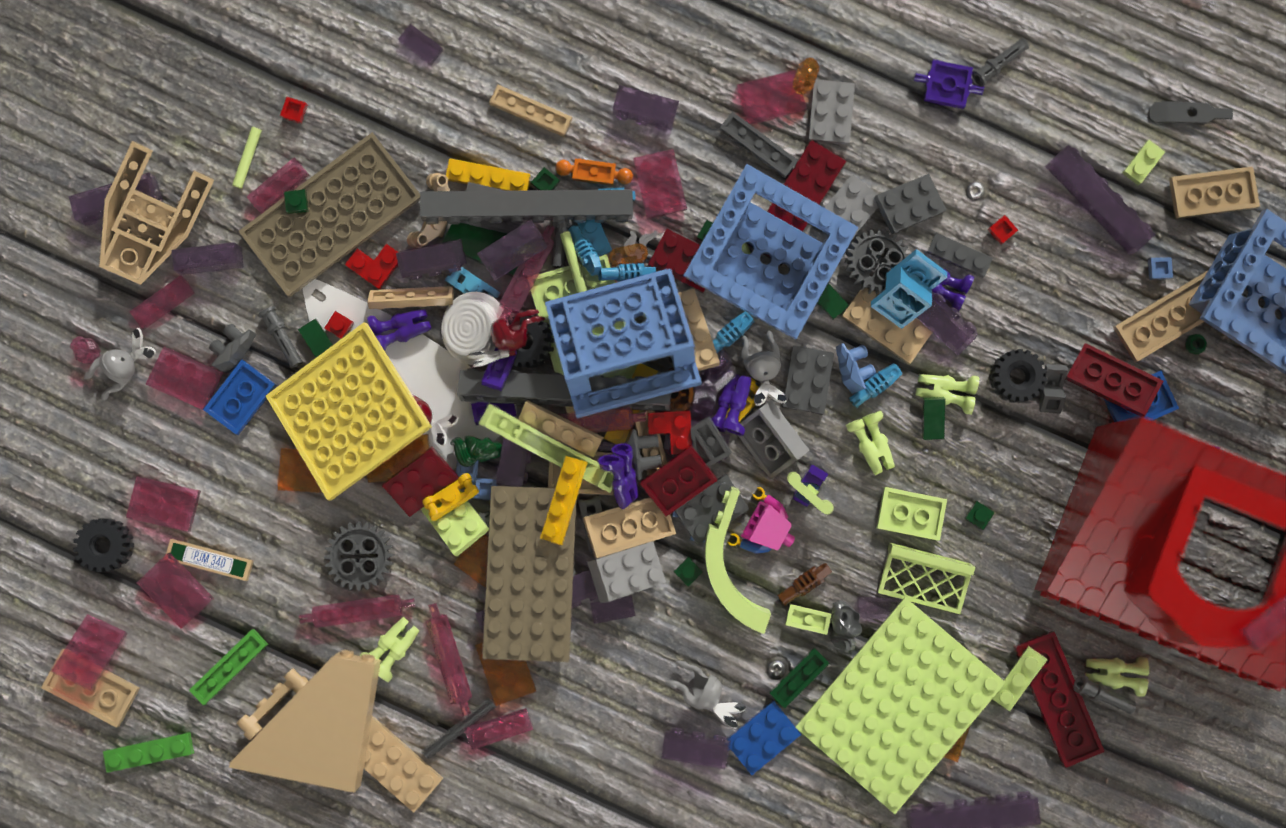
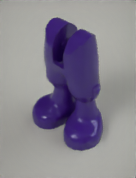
M946 271L947 278L932 289V298H945L951 303L952 309L959 312L966 296L945 289L943 285H948L961 293L967 294L975 277L966 275L963 279H956L950 277V273Z
M426 309L403 314L397 313L389 321H379L375 316L367 317L369 326L384 351L388 345L395 341L407 342L409 339L432 329L429 321L413 324L428 317ZM398 329L394 333L388 335H380L388 330Z
M730 374L718 400L719 409L715 416L711 418L719 432L728 431L735 435L744 436L745 428L739 423V413L746 406L751 377H739L737 374ZM729 408H731V409H730V412H729V414H728V416H727V418H726L727 411H728Z
M621 443L612 447L613 455L600 457L598 464L602 470L613 473L612 486L618 506L621 509H625L638 498L636 473L632 468V447L629 444Z

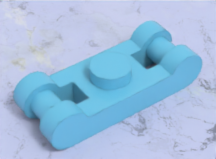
M457 263L453 267L454 271L452 274L448 275L445 279L448 284L463 294L468 292L483 293L484 290L494 298H498L501 294L498 290ZM460 275L465 277L462 284L457 281Z

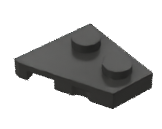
M710 416L691 427L693 448L708 467L732 453Z

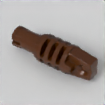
M826 563L817 568L813 566L794 579L793 585L777 596L786 606L799 595L801 597L805 596L825 582L824 578L832 573Z

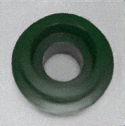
M1192 334L1185 341L1186 350L1193 355L1203 353L1207 347L1206 339L1200 334ZM1193 341L1197 342V348L1193 347Z

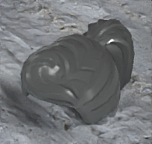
M845 601L834 602L831 609V623L834 630L830 635V639L835 647L849 652V650H853L856 646L854 637L862 633L859 621L860 614L853 610Z

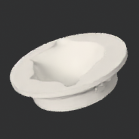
M468 292L455 298L453 305L447 307L442 319L441 334L446 349L456 360L464 364L473 365L478 359L468 358V354L495 350V345L491 338V324L496 319L504 318L507 325H509L502 305L494 297L486 293Z

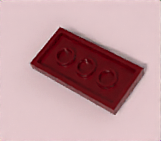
M1087 343L1082 347L1065 379L1140 417H1145L1163 383V380Z

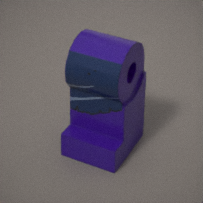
M809 465L801 482L806 487L809 484L818 491L828 473L814 465ZM795 491L792 499L807 507L811 502L799 491Z

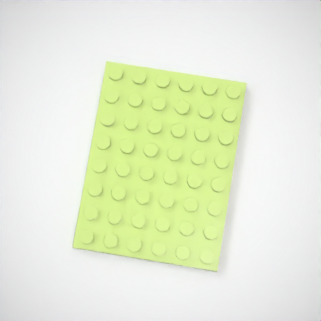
M904 597L795 727L891 812L896 814L1006 682Z

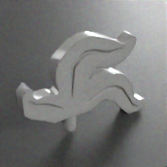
M654 230L652 234H645L640 237L639 245L641 250L634 246L637 236L633 231H630L631 236L624 244L626 256L636 258L635 264L644 263L646 258L651 259L652 255L647 254L646 244L657 238V231Z

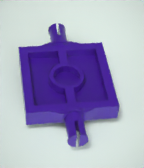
M934 59L931 62L930 71L927 75L915 72L913 81L925 83L924 101L960 109L966 107L967 97L970 93L982 95L984 91V86L972 85L973 67Z

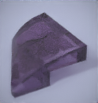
M724 348L718 352L720 354L719 366L705 369L700 374L702 385L693 387L694 393L705 403L736 376L731 359Z

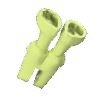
M919 374L918 382L934 385L933 390L916 388V396L922 398L944 397L946 399L945 405L954 403L960 406L965 414L972 415L975 397L955 395L950 393L949 390L975 395L979 386L978 376H971L967 381L959 382L949 375Z
M882 411L874 412L846 424L847 430L853 432L860 441L859 451L863 453L875 475L883 472L879 457L887 470L895 467L887 443L888 439L884 434H880L878 427L879 421L883 418ZM865 425L872 436V441L867 437L864 429Z
M404 617L394 624L385 635L380 636L377 648L370 653L362 652L359 655L369 654L375 656L374 659H380L385 651L390 650L388 656L380 664L379 677L386 682H389L393 677L390 671L395 660L405 657V652L420 631L413 626L403 638L400 633L404 631L409 623Z
M1140 656L1135 663H1125L1117 657L1113 659H1086V667H1092L1097 670L1100 668V674L1085 673L1089 680L1100 682L1114 690L1120 689L1123 686L1134 689V693L1139 697L1146 695L1148 689L1147 678L1124 677L1120 673L1148 676L1149 661L1147 657Z

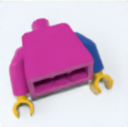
M757 487V490L762 492V496L757 497L752 493L753 499L759 501L741 535L743 540L740 539L738 534L732 533L730 535L736 536L737 542L733 544L727 541L728 544L731 546L740 545V548L755 554L767 553L771 549L779 550L782 544L790 547L794 543L795 537L788 533L792 524L788 521V514L783 504L772 496L765 495L763 488Z

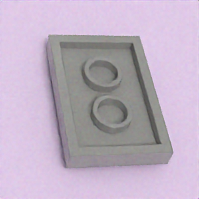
M814 79L808 135L809 142L813 140L819 143L850 144L855 83Z
M852 174L824 208L859 227L855 233L856 235L878 208L874 199L878 194Z

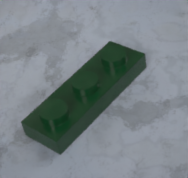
M813 648L769 693L785 709L830 663Z

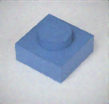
M1172 257L1148 259L1149 280L1173 278Z

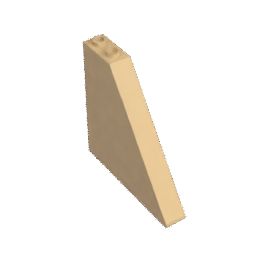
M341 650L307 682L229 763V768L355 792L361 786L381 660L374 659L375 656L362 654V656L354 655L352 651Z

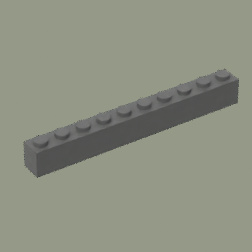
M420 191V217L422 221H426V224L432 225L438 224L439 221H447L448 224H459L460 221H468L470 224H480L481 221H489L492 224L511 221V223L520 224L524 220H532V223H544V220H553L554 223H565V220H574L575 223H585L586 220H595L597 223L616 220V222L625 223L633 217V191Z
M474 368L460 370L457 395L461 401L525 404L529 400L537 405L573 407L565 375L561 373L541 374L536 371L520 373L516 370H510L504 388L500 391L482 385L481 381L485 371H479ZM596 375L588 379L591 391L595 392L645 377L637 376L633 379L620 375L613 377ZM672 393L614 409L670 412Z

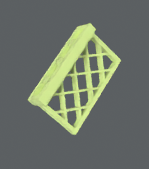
M890 542L877 592L899 599L906 597L910 602L960 614L975 567L971 563ZM892 558L901 560L905 567L893 572L890 567ZM916 564L921 565L925 572L914 578L909 568ZM907 570L912 580L901 585L896 575ZM935 570H941L945 578L934 583L930 573ZM927 575L932 585L921 591L916 581ZM956 575L964 576L963 584L955 588L950 579ZM894 577L899 587L892 591L885 590L886 581ZM948 581L953 590L942 596L937 586ZM914 583L919 592L913 596L906 595L903 588ZM935 588L939 598L932 602L927 601L924 594ZM955 594L958 598L956 608L948 606L944 599Z

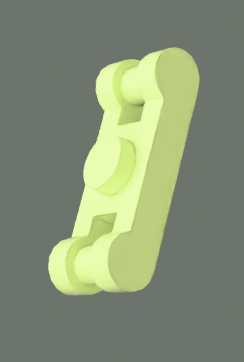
M790 472L787 475V481L821 512L830 514L833 511L832 503L828 500H821L817 496L819 492L812 485L809 484L806 487L801 482V477L798 473Z

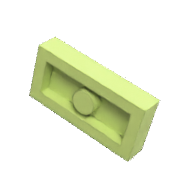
M1146 141L1122 174L1135 184L1140 185L1165 151L1152 141Z
M789 604L785 625L827 635L832 614Z

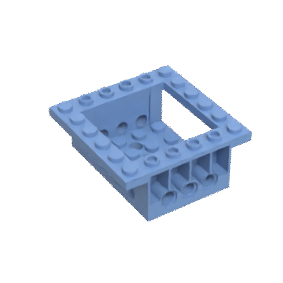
M746 164L686 270L684 277L796 340L859 227ZM755 193L829 234L828 238L823 243L751 203L752 197ZM743 244H750L753 247V252L745 254L742 251ZM768 254L771 257V262L769 264L761 263L760 255ZM786 264L789 267V273L786 275L780 274L778 266Z
M1265 209L1262 210L1251 229L1228 236L1191 299L1189 306L1202 313L1201 320L1286 375V268L1265 255L1273 240L1286 248V221ZM1245 288L1248 289L1247 297L1242 295ZM1260 297L1263 298L1265 301V306L1263 308H1261L1258 305V299ZM1277 308L1282 313L1280 319H1277L1275 316V310Z
M665 269L545 302L576 418L702 385L695 362L694 342L671 269ZM637 316L646 317V321L642 324L636 323L634 320ZM618 321L625 323V327L620 330L615 329L613 325ZM596 327L604 329L601 335H594L592 333ZM671 356L675 370L603 390L591 391L589 377Z

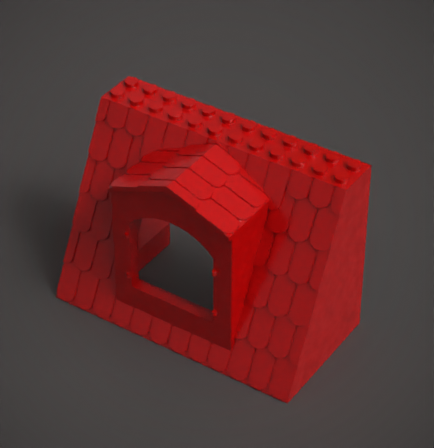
M1143 416L1097 426L1035 590L1041 592V597L1049 600H1060L1059 604L1069 608H1080L1079 612L1085 615L1098 617L1102 622L1117 625L1124 631L1139 634V637L1159 642L1158 644L1169 649L1173 648L1178 650V653L1189 657L1198 658L1200 662L1208 665L1212 664L1228 673L1237 674V677L1256 682L1261 687L1281 692V689L1286 690V538L1265 596L1260 604L1254 607L1226 609L1216 606L1195 593L1186 583L1178 569L1180 561L1185 554L1184 551L1196 518L1202 508L1201 505L1204 498L1286 531V474Z

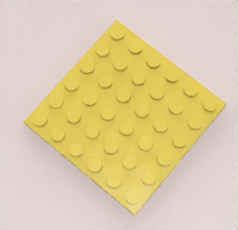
M365 322L266 395L326 499L330 501L432 428L371 328Z

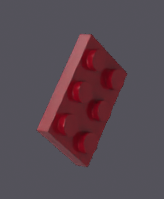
M666 228L648 266L656 267L657 271L671 269L675 280L702 294L705 291V288L684 277L686 270L701 245Z
M691 445L642 480L640 484L665 517H667L715 483L717 478Z
M432 446L385 481L382 487L404 512L411 517L424 507L422 501L426 497L433 496L457 481L459 476Z

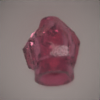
M79 336L70 344V349L73 350L75 359L84 364H92L95 359L100 357L101 350L92 338Z

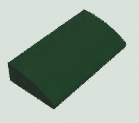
M464 223L451 224L442 242L444 248L520 280L536 242L521 235L514 236Z

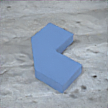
M457 460L456 474L460 477L465 473H469L472 478V484L476 485L479 493L473 498L491 500V486H498V480L477 478L479 460L470 467L460 465Z

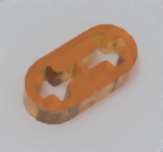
M808 57L800 62L796 71L793 88L800 95L806 94L814 87L819 72V64L814 58Z
M643 244L618 247L610 252L609 261L613 267L619 264L644 263L648 257V250ZM636 249L644 252L640 259L637 256H630V254L636 253ZM616 253H619L620 256H628L622 258L620 263L612 259L616 257Z

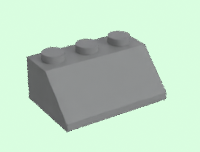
M772 400L740 423L745 428L744 436H739V438L770 479L810 451Z

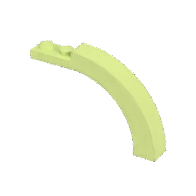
M489 404L479 424L561 468L565 456L588 462L583 479L611 493L614 478L611 471L602 470L598 462Z
M730 486L729 491L725 490L722 498V503H725L723 510L718 511L715 523L718 525H708L705 539L707 572L712 587L724 607L741 623L764 634L771 616L770 610L744 597L731 582L724 566V539L740 493L738 488Z

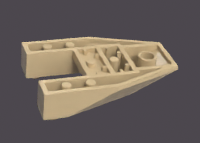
M132 141L105 198L99 267L141 285L188 237L214 179L193 170L176 208L136 190V187L153 150Z

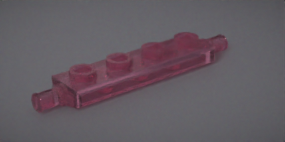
M551 225L546 226L543 234L534 235L500 301L499 306L504 310L499 319L504 318L506 323L511 313L518 314L522 309L554 246V241L550 237L555 228Z
M630 407L610 409L581 418H576L575 412L557 414L592 432L629 430L633 428L634 422L646 421V417H644L646 416L645 412L633 414Z
M396 594L314 606L312 613L299 615V619L308 618L299 620L300 624L313 622L315 628L401 616L403 609L415 607V603L407 604L415 602V599L402 600L400 595Z
M437 603L428 605L432 618L426 622V626L451 704L460 705L462 716L469 715L471 711L467 701L472 698V693L448 617L444 614L440 615Z

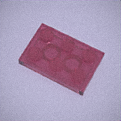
M796 70L736 86L745 121L750 125L803 112L807 109Z
M674 149L633 158L647 219L687 210Z
M164 346L146 385L203 410L210 401L223 372Z
M137 476L126 518L191 532L201 491Z
M167 553L137 582L181 629L214 599L171 553Z
M87 614L51 672L92 691L127 633Z

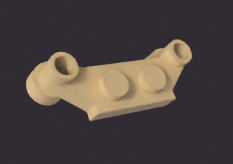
M440 173L428 175L426 184L430 189L434 191H450L446 175ZM424 221L420 231L409 233L407 237L408 245L412 248H421L436 237H443L447 221H439L438 224L433 225L426 224V221Z
M294 668L291 669L284 676L286 679L285 683L282 684L280 682L271 690L273 695L270 698L262 699L255 706L257 710L250 717L246 714L236 723L245 732L244 736L249 741L263 729L258 724L260 720L292 690L297 694L307 684L309 680L305 676L302 677Z

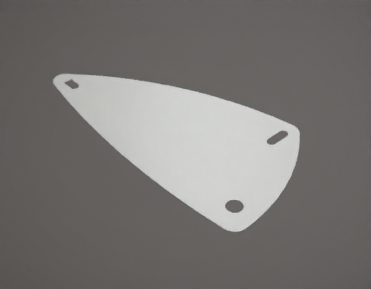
M317 279L303 287L309 321L316 318L323 329L335 311L354 322L348 334L363 322L369 325L368 316H375L379 321L391 320L392 316L379 309H369L367 302ZM315 289L325 294V301L321 302L312 296ZM324 329L333 345L337 343L339 340H341L336 335ZM391 329L386 332H383L380 335H388L394 333L398 329ZM423 334L411 338L407 342L395 341L387 346L385 352L410 393L424 400L431 408L432 420L438 421L450 415L458 417V422L454 426L443 429L447 436V442L444 446L436 442L432 428H430L386 460L384 464L394 475L407 466L416 454L421 455L432 446L453 470L456 468L457 458L454 446L450 444L452 439L460 437L464 440V436H474L482 440L489 437L494 442L500 436L483 425L476 426L471 404L476 402L461 401L457 395L460 370L471 368L469 365L456 360L445 348Z

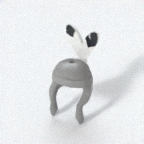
M136 328L132 333V352L130 354L118 349L106 351L92 362L89 370L85 373L84 379H90L95 370L100 366L102 371L111 380L117 382V384L107 388L101 394L102 401L107 400L110 393L120 391L132 379L136 359H148L156 355L154 348L142 347L143 334L139 328Z
M768 330L766 338L773 352H759L749 357L748 338L744 335L740 338L743 343L741 356L745 369L752 378L761 382V386L754 397V402L757 406L763 404L768 395L776 402L786 403L785 394L769 383V380L778 374L781 366L779 346L773 339V334L770 330Z
M676 661L675 664L680 668L694 672V696L685 685L678 681H666L665 684L682 690L683 698L687 705L701 710L713 711L725 726L737 729V721L731 714L745 711L746 706L736 702L717 704L722 694L721 682L712 675L707 677L697 666L690 665L684 661Z

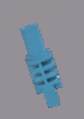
M578 226L570 227L568 231H570L574 248L581 264L591 276L599 275L602 268L601 261L590 240L583 236Z
M644 263L619 264L615 268H601L598 279L599 281L617 280V282L654 273L656 272V267H644Z
M746 311L732 319L717 332L716 338L713 340L716 353L724 347H730L754 323L753 318Z
M893 363L864 382L866 388L849 397L850 402H853L852 405L857 409L870 397L876 398L902 375L899 367Z

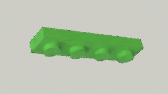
M252 629L189 691L203 706L206 705L268 643L255 629Z
M191 732L103 751L107 773L194 753Z

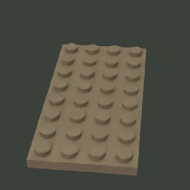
M372 132L295 189H305L307 191L309 212L288 214L284 197L240 229L239 233L290 298L419 202L420 193Z
M491 486L483 659L570 662L577 499L563 544L560 545L540 539L556 488Z

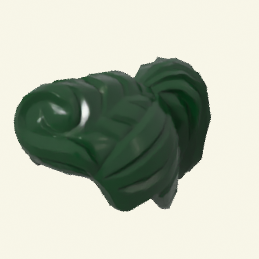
M464 436V440L460 437H455L450 442L454 446L459 464L464 467L474 465L477 460L484 462L499 458L502 455V444L497 441L493 442L489 437L482 440L474 436Z

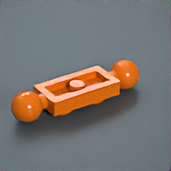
M575 158L574 165H571L567 160H560L555 166V170L560 176H567L573 173V181L613 186L614 179H617L619 183L624 185L629 184L633 179V173L630 169L622 168L619 171H615L616 164Z

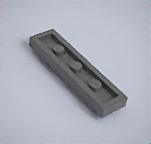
M733 111L720 126V131L784 178L787 177L798 162L795 157Z

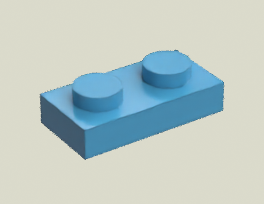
M595 220L577 223L581 233L590 240L599 257L613 253L600 223L595 222Z

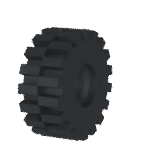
M531 315V316L521 317V318H520V327H521L522 322H523L525 319L532 318L533 316ZM508 320V324L510 325L513 322V320ZM543 321L526 325L527 333L533 337V344L529 349L520 348L515 350L517 351V356L513 365L534 368L537 365L544 364V359L548 360L551 357L549 352L554 351V347H551V344L555 343V338H551L553 331L548 328L550 325Z
M1017 349L1009 351L996 359L995 365L990 370L993 372L989 377L993 379L991 387L996 388L997 391L995 393L997 396L1001 395V399L1004 401L1010 400V403H1022L1040 394L1039 392L1045 387L1043 383L1047 382V377H1044L1047 369L1042 368L1044 362L1043 360H1037L1039 357L1037 354L1032 355V351ZM1016 368L1021 369L1025 373V380L1019 385L1014 384L1010 379L1011 371Z
M93 519L89 521L90 523L82 525L84 529L78 530L76 533L79 535V538H74L73 543H77V547L73 548V552H78L79 555L75 556L77 561H82L81 566L88 567L90 571L109 572L121 568V564H126L129 561L127 557L133 554L130 551V547H134V543H130L133 535L128 534L130 529L127 526H122L124 523L115 521V519ZM100 537H106L110 541V549L104 554L96 550V541Z

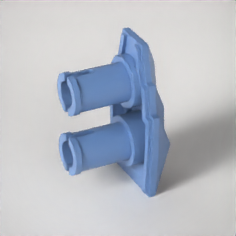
M844 343L836 346L839 369L845 386L852 394L865 389L864 380L876 374L872 364L859 368L856 362L868 356L866 347L860 345L848 350Z

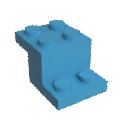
M916 249L886 273V289L871 301V307L902 329L932 306V289L947 278V272Z

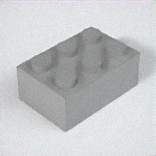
M653 541L587 562L600 603L612 601L666 582Z

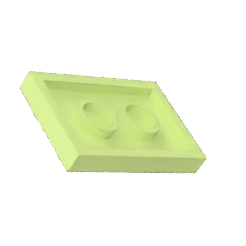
M884 487L876 528L940 541L947 499Z
M466 501L435 521L431 520L428 509L425 507L421 508L423 514L456 557L489 531V527L469 501ZM441 502L438 503V504L436 505V507H437V508L441 507V506H442V503H441Z

